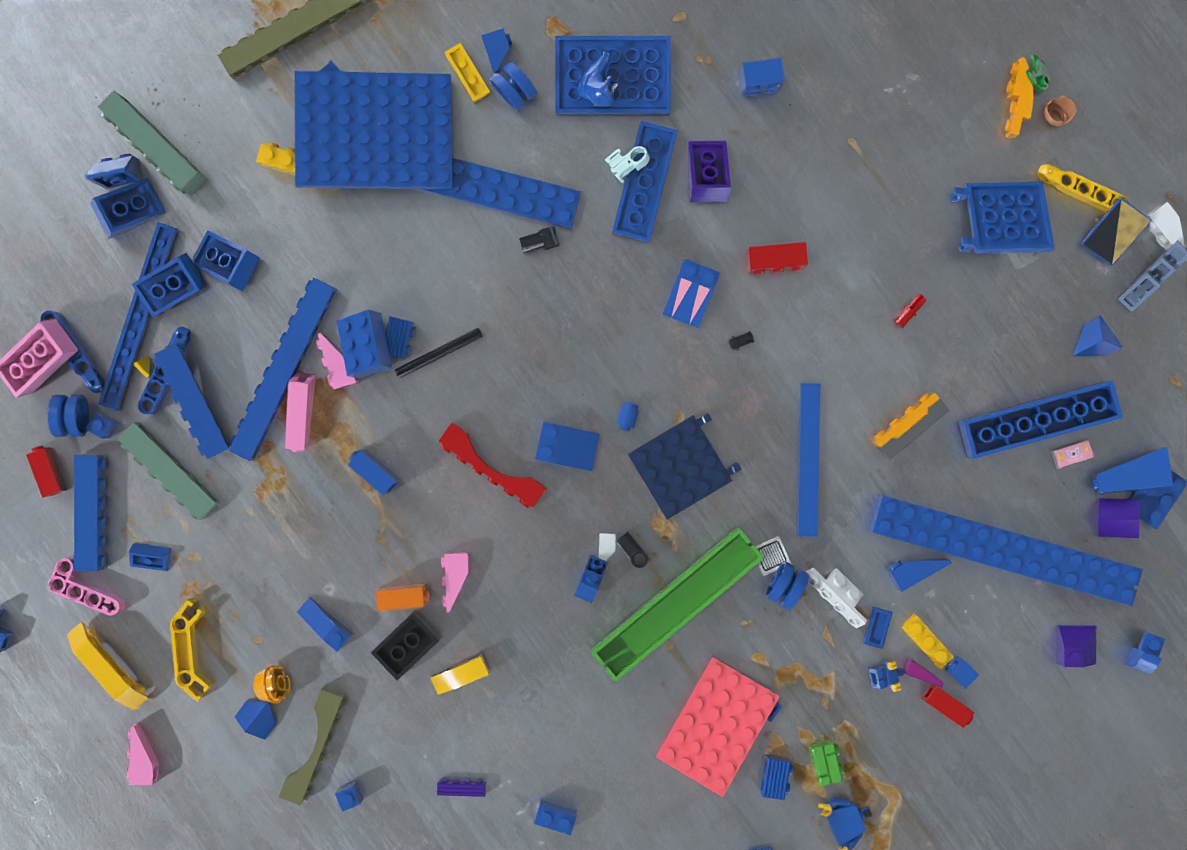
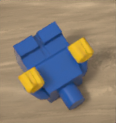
M895 661L885 662L884 666L868 668L872 687L877 689L889 687L893 692L900 691L901 688L899 686L901 685L898 683V677L904 675L903 669H897Z

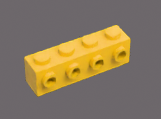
M268 142L267 145L261 143L256 159L259 165L295 175V149L286 147V150L272 142Z

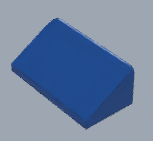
M134 543L129 550L130 566L168 571L171 548Z

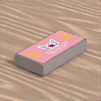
M1089 439L1051 451L1056 469L1095 458Z

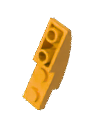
M1024 57L1013 63L1011 67L1012 80L1008 82L1006 92H1008L1007 99L1014 100L1009 109L1011 113L1010 120L1005 125V131H1007L1006 138L1010 139L1019 136L1022 122L1031 119L1033 85L1026 74L1029 66Z

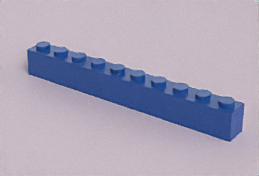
M313 278L312 281L309 280L306 284L304 298L301 297L296 306L298 310L295 315L290 317L288 322L289 328L280 338L279 342L281 345L278 350L276 349L271 357L273 361L270 367H266L263 373L264 380L262 384H258L254 392L256 396L253 402L250 401L247 405V414L238 424L237 428L239 431L237 435H234L230 440L229 446L231 447L229 451L248 461L255 460L288 392V382L297 373L336 294V288L316 278Z

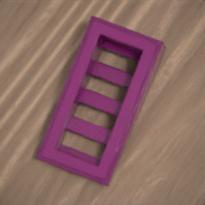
M906 659L903 667V672L906 675L943 687L944 683L912 659Z

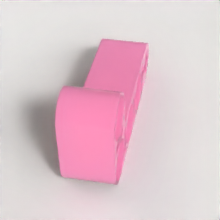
M74 557L63 558L56 563L48 584L50 591L106 615L112 616L124 610L125 601L120 596L75 578L78 571H74ZM66 561L71 565L69 571L65 568ZM59 579L63 582V588L58 586ZM76 587L81 589L80 596L75 592ZM94 594L99 597L98 603L93 600Z

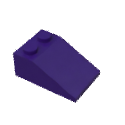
M688 141L690 202H721L729 200L731 182L726 141Z

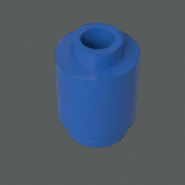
M624 402L616 421L619 429L630 431V428H635L639 414L638 405Z

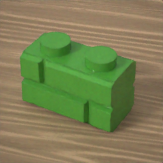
M832 740L810 744L819 785L825 786L831 783L842 782V775L845 772L842 763L838 762L837 756H840L838 744L834 745Z

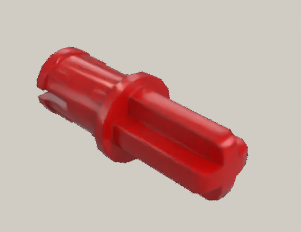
M918 294L908 306H904V310L893 321L903 329L913 316H917L916 312L927 299L922 294Z

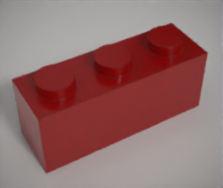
M806 242L756 246L746 249L748 272H753L754 275L765 274V271L772 270L773 273H782L784 269L792 268V271H802L803 267L808 265Z

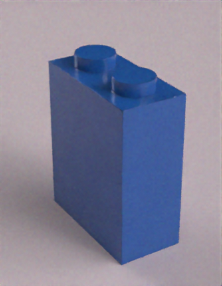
M367 450L355 451L349 457L350 462L348 466L382 495L389 494L401 480Z

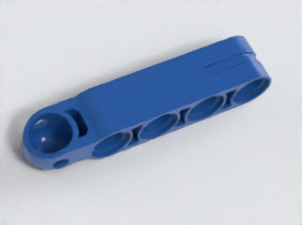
M51 310L43 312L40 321L50 320V317L54 315L55 319L77 347L76 355L71 356L67 360L73 371L81 377L90 391L93 393L101 392L104 388L105 380L97 370L96 363L64 316L59 312ZM86 362L88 369L86 372H83L82 365Z
M182 326L177 328L168 346L165 348L178 343L185 357L186 349L191 341L190 330ZM155 366L141 395L138 409L142 414L152 415L158 413L171 386L167 387L164 383L162 368L158 369ZM156 384H159L161 386V390L158 394L154 391V387ZM148 401H151L153 405L150 411L146 409Z

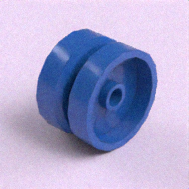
M509 61L502 67L505 76L496 72L489 80L502 98L518 112L525 106L522 96L525 99L531 100L538 92L529 78L512 61Z
M53 395L51 397L47 412L48 426L51 434L54 437H66L68 434L72 437H83L86 435L88 430L85 427L90 420L88 401L84 395H70V397L67 395Z
M784 561L773 575L765 592V598L772 602L780 599L781 607L788 611L792 610L802 596L810 575L801 569L795 572V566Z

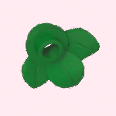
M1030 55L1033 68L1026 70V74L1036 91H1046L1050 81L1047 76L1045 63L1037 55Z

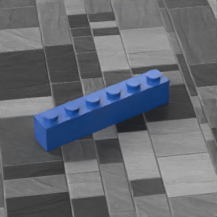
M178 343L154 354L155 358H153L154 363L158 369L162 368L165 374L162 376L163 381L167 387L171 386L173 390L171 396L175 404H180L182 408L180 414L184 421L188 420L191 428H188L192 438H197L200 444L197 446L202 456L205 455L209 459L228 450L229 445Z
M74 455V571H100L106 565V556L104 555V547L106 546V536H104V528L106 527V517L104 516V509L106 508V498L104 497V490L106 488V479L104 478L106 460L104 455Z

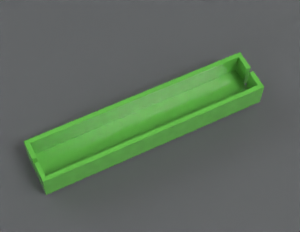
M736 527L591 648L592 655L601 665H604V669L615 682L764 559L762 554L750 543L751 541L739 527Z

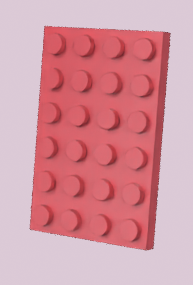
M712 657L656 757L723 797L780 695L717 658Z

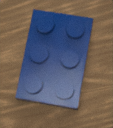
M1172 470L1173 486L1133 491L1129 499L1140 500V520L1156 530L1187 486V481Z

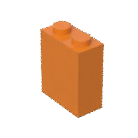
M427 583L381 587L375 591L377 611L424 607L429 602V599H431V590L427 588Z

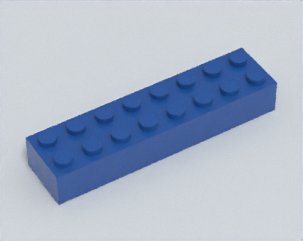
M1104 381L958 421L967 457L975 459L1121 419L1123 415L1114 382Z

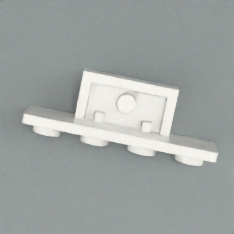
M814 568L806 571L810 575L808 583L824 599H827L834 606V609L847 619L849 624L855 628L866 624L867 619L854 608L864 594L837 568L832 570L826 579Z

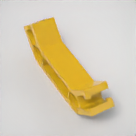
M190 598L170 621L176 684L198 702L215 683L199 671L195 624L207 609L201 605L197 609L196 615L192 618L191 615L187 614L190 606L192 607L196 603V600ZM180 619L186 622L185 628L179 625ZM185 673L191 676L190 682L185 680ZM195 682L205 687L202 693L194 686Z
M81 622L67 634L75 656L114 700L135 711L149 699L147 694H143L145 687L131 679L99 643L94 629L90 628L87 631L86 625Z

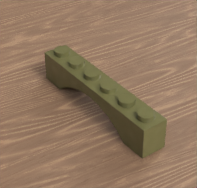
M326 686L320 690L314 706L318 723L315 748L308 761L285 779L279 798L297 805H301L304 800H308L311 793L309 786L311 782H315L318 776L317 766L323 763L326 755L323 754L325 747L330 745L333 737L330 736V733L338 725L339 718H337V715L345 707L346 700H344L346 694Z

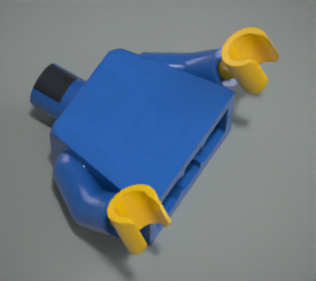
M834 797L825 804H818V808H823V812L820 815L827 817L838 845L842 846V848L836 850H852L866 830L863 820L872 817L868 805L857 809L853 801L840 797Z

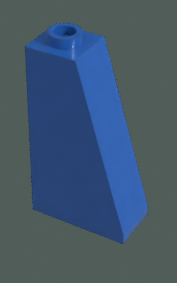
M1163 447L1098 473L1095 479H1093L1094 491L1097 490V494L1101 495L1173 486L1168 447Z

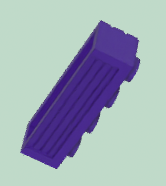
M440 779L437 783V795L485 797L486 782H483V780L473 782L472 780L460 781L459 779H453L448 781V779Z

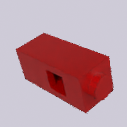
M43 445L32 448V452L26 454L42 498L67 491L52 448H44Z
M931 684L921 698L962 728L969 725L973 720L975 712L936 685Z

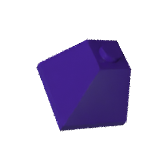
M1057 625V664L1063 667L1095 665L1096 626Z

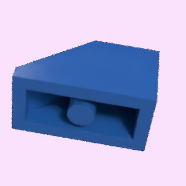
M504 29L481 35L494 74L496 72L500 73L510 54L509 45H512L509 33L505 34Z

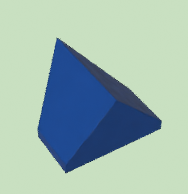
M1100 315L1084 325L1073 356H1107L1123 346Z
M246 701L234 716L245 733L264 740L277 725L267 701Z

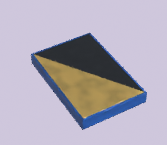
M1120 197L1084 238L1081 244L1113 266L1150 224L1152 219Z

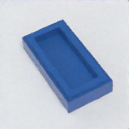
M873 606L863 644L883 649L892 611Z

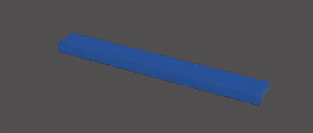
M800 383L797 536L818 537L820 384Z

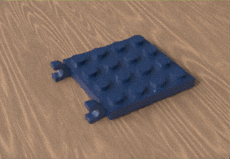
M709 413L697 420L692 415L628 453V456L667 520L732 482L733 480L730 476L742 470L737 462L725 469L703 432L701 426L712 420Z

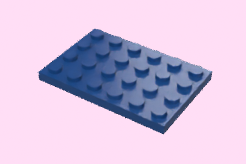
M555 36V113L670 114L671 36ZM604 51H611L613 58L606 70L604 80L606 81L608 76H612L613 78L610 80L608 89L611 90L614 84H618V87L613 94L614 104L608 107H598L589 100L579 96L578 85L589 66L598 60Z

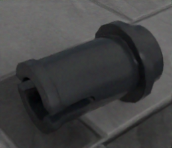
M749 331L737 337L732 336L728 341L731 349H736L737 351L742 346L754 343V337Z

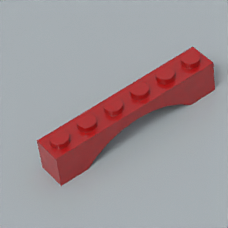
M454 423L449 425L438 441L442 444L440 447L448 453L452 451L457 454L456 459L463 464H466V462L473 466L472 470L479 475L482 473L489 477L487 480L493 485L497 486L500 484L503 486V491L511 497L517 496L520 498L519 502L527 508L529 506L534 507L546 490L545 486L532 477H512L491 468L476 453L469 433Z

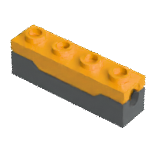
M925 393L919 398L920 402L916 406H909L904 411V416L895 418L889 423L890 427L886 431L882 429L875 435L876 439L872 442L886 459L891 460L950 411L936 393Z

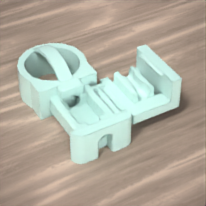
M637 146L626 157H622L621 151L617 149L605 161L612 167L611 171L621 183H624L622 178L634 168L639 171L642 167L646 166L650 157L644 147ZM645 153L639 161H633L637 154Z

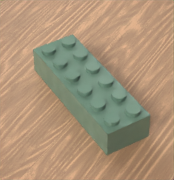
M113 90L98 106L102 111L100 115L107 122L112 123L115 126L114 129L122 136H125L136 150L144 153L142 156L150 164L152 163L156 166V170L163 177L168 178L171 181L170 184L175 189L180 190L183 194L187 192L193 195L208 180L119 93Z

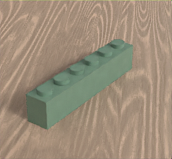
M133 422L117 438L121 442L120 446L126 452L130 451L135 456L134 460L139 465H144L148 469V474L162 483L161 486L165 491L173 493L176 496V502L181 506L185 505L189 509L188 513L194 519H205L221 503L139 422Z

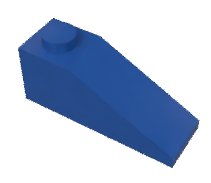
M946 558L897 560L890 564L891 568L887 569V572L896 588L903 592L952 564V562Z
M310 597L297 611L320 638L337 652L353 635L351 631Z

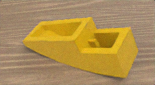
M480 655L430 678L439 695L489 675L490 671L483 655Z

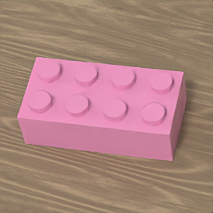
M56 319L41 321L0 360V377L16 398L31 394L78 349Z

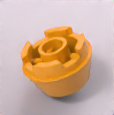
M270 665L256 674L253 685L258 699L275 704L287 699L285 696L291 690V681L289 675L285 676L283 666Z

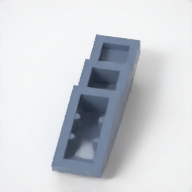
M1177 240L1129 286L1118 300L1133 312L1187 260V248Z

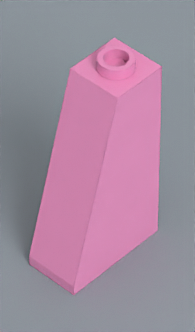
M297 372L288 382L285 449H291L292 452H302L309 445L316 374Z

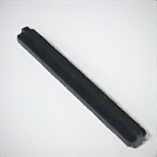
M476 328L396 368L395 373L398 378H402L482 338L483 335L480 329Z

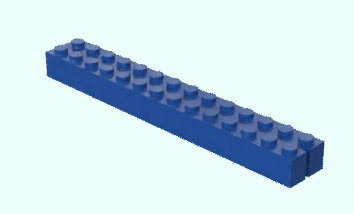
M879 494L868 529L872 533L1129 606H1133L1137 589H1134V586H1139L1143 572L1141 568Z

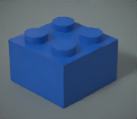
M782 58L743 63L739 71L742 95L747 94V97H754L762 92H766L767 95L777 93L785 81Z

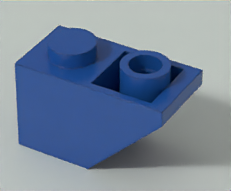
M590 555L574 594L575 597L592 603L608 564L607 561Z

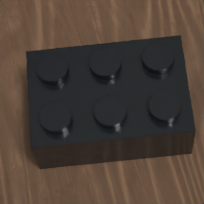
M415 610L371 654L398 681L442 637Z

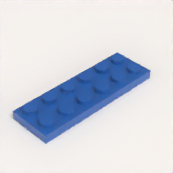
M644 121L640 122L634 147H644L650 159L647 165L639 171L634 168L626 176L612 231L613 234L649 243L678 130ZM645 153L637 154L633 161H639Z

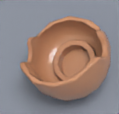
M1063 95L1057 99H1051L1044 108L1045 119L1051 125L1059 127L1071 122L1077 112L1075 102Z

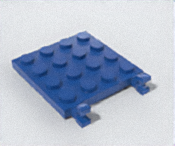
M1043 182L966 183L965 188L954 187V194H951L952 202H960L967 199L973 237L961 238L962 243L958 245L959 252H966L971 249L975 250V254L1053 252L1055 246Z

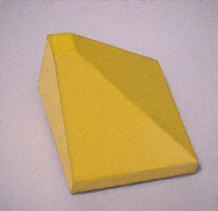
M149 356L134 363V366L146 378L151 377L154 369Z

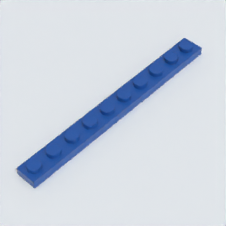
M157 222L139 279L167 263L178 230L177 228ZM136 291L134 292L98 405L118 411L150 316V312Z

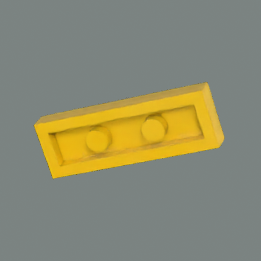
M461 43L444 52L474 103L491 94Z
M913 614L900 626L939 670L954 658L916 614Z

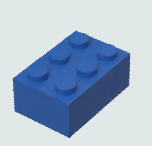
M368 309L336 321L347 376L361 379L392 368L380 312Z

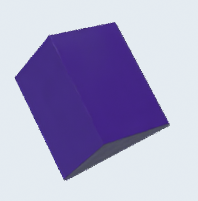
M1099 498L1098 537L1139 538L1140 500Z

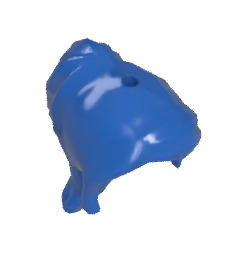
M604 51L602 56L589 66L578 85L579 96L589 100L598 107L613 105V94L618 87V84H614L611 90L608 89L610 80L613 78L612 76H608L606 81L604 80L606 70L613 58L611 51Z

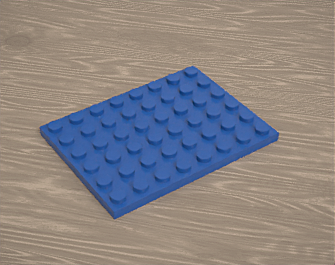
M295 71V187L452 189L451 74Z

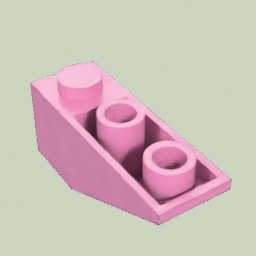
M318 333L319 338L316 339L319 350H322L324 354L322 362L324 368H328L329 371L327 379L330 387L333 386V389L338 390L358 384V378L347 376L343 353L324 334Z
M447 552L441 558V567L445 569V576H442V587L446 588V596H443V607L447 608V612L451 611L469 574V552Z
M136 723L128 731L130 748L127 752V758L130 759V767L127 769V778L129 779V785H153L158 781L159 761L141 724Z

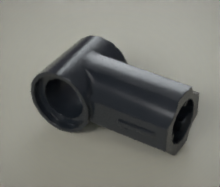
M554 226L519 238L524 254L560 246Z
M627 531L615 543L628 557L633 566L643 568L648 562V555ZM636 554H643L645 557L644 563L637 564L634 561V556Z

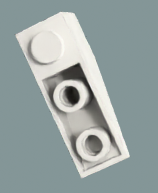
M1168 202L1160 204L1146 215L1152 219L1146 228L1154 233L1157 237V242L1162 247H1165L1167 250L1177 240L1185 246L1180 217Z

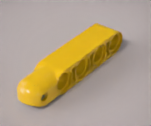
M1043 164L1037 172L1041 181L1054 186L1055 189L1106 213L1120 197L1129 203V200L1124 195L1071 171H1064L1053 165ZM1062 177L1068 180L1067 186L1062 183ZM1080 185L1084 186L1085 193L1080 192ZM1097 193L1102 195V202L1097 199Z

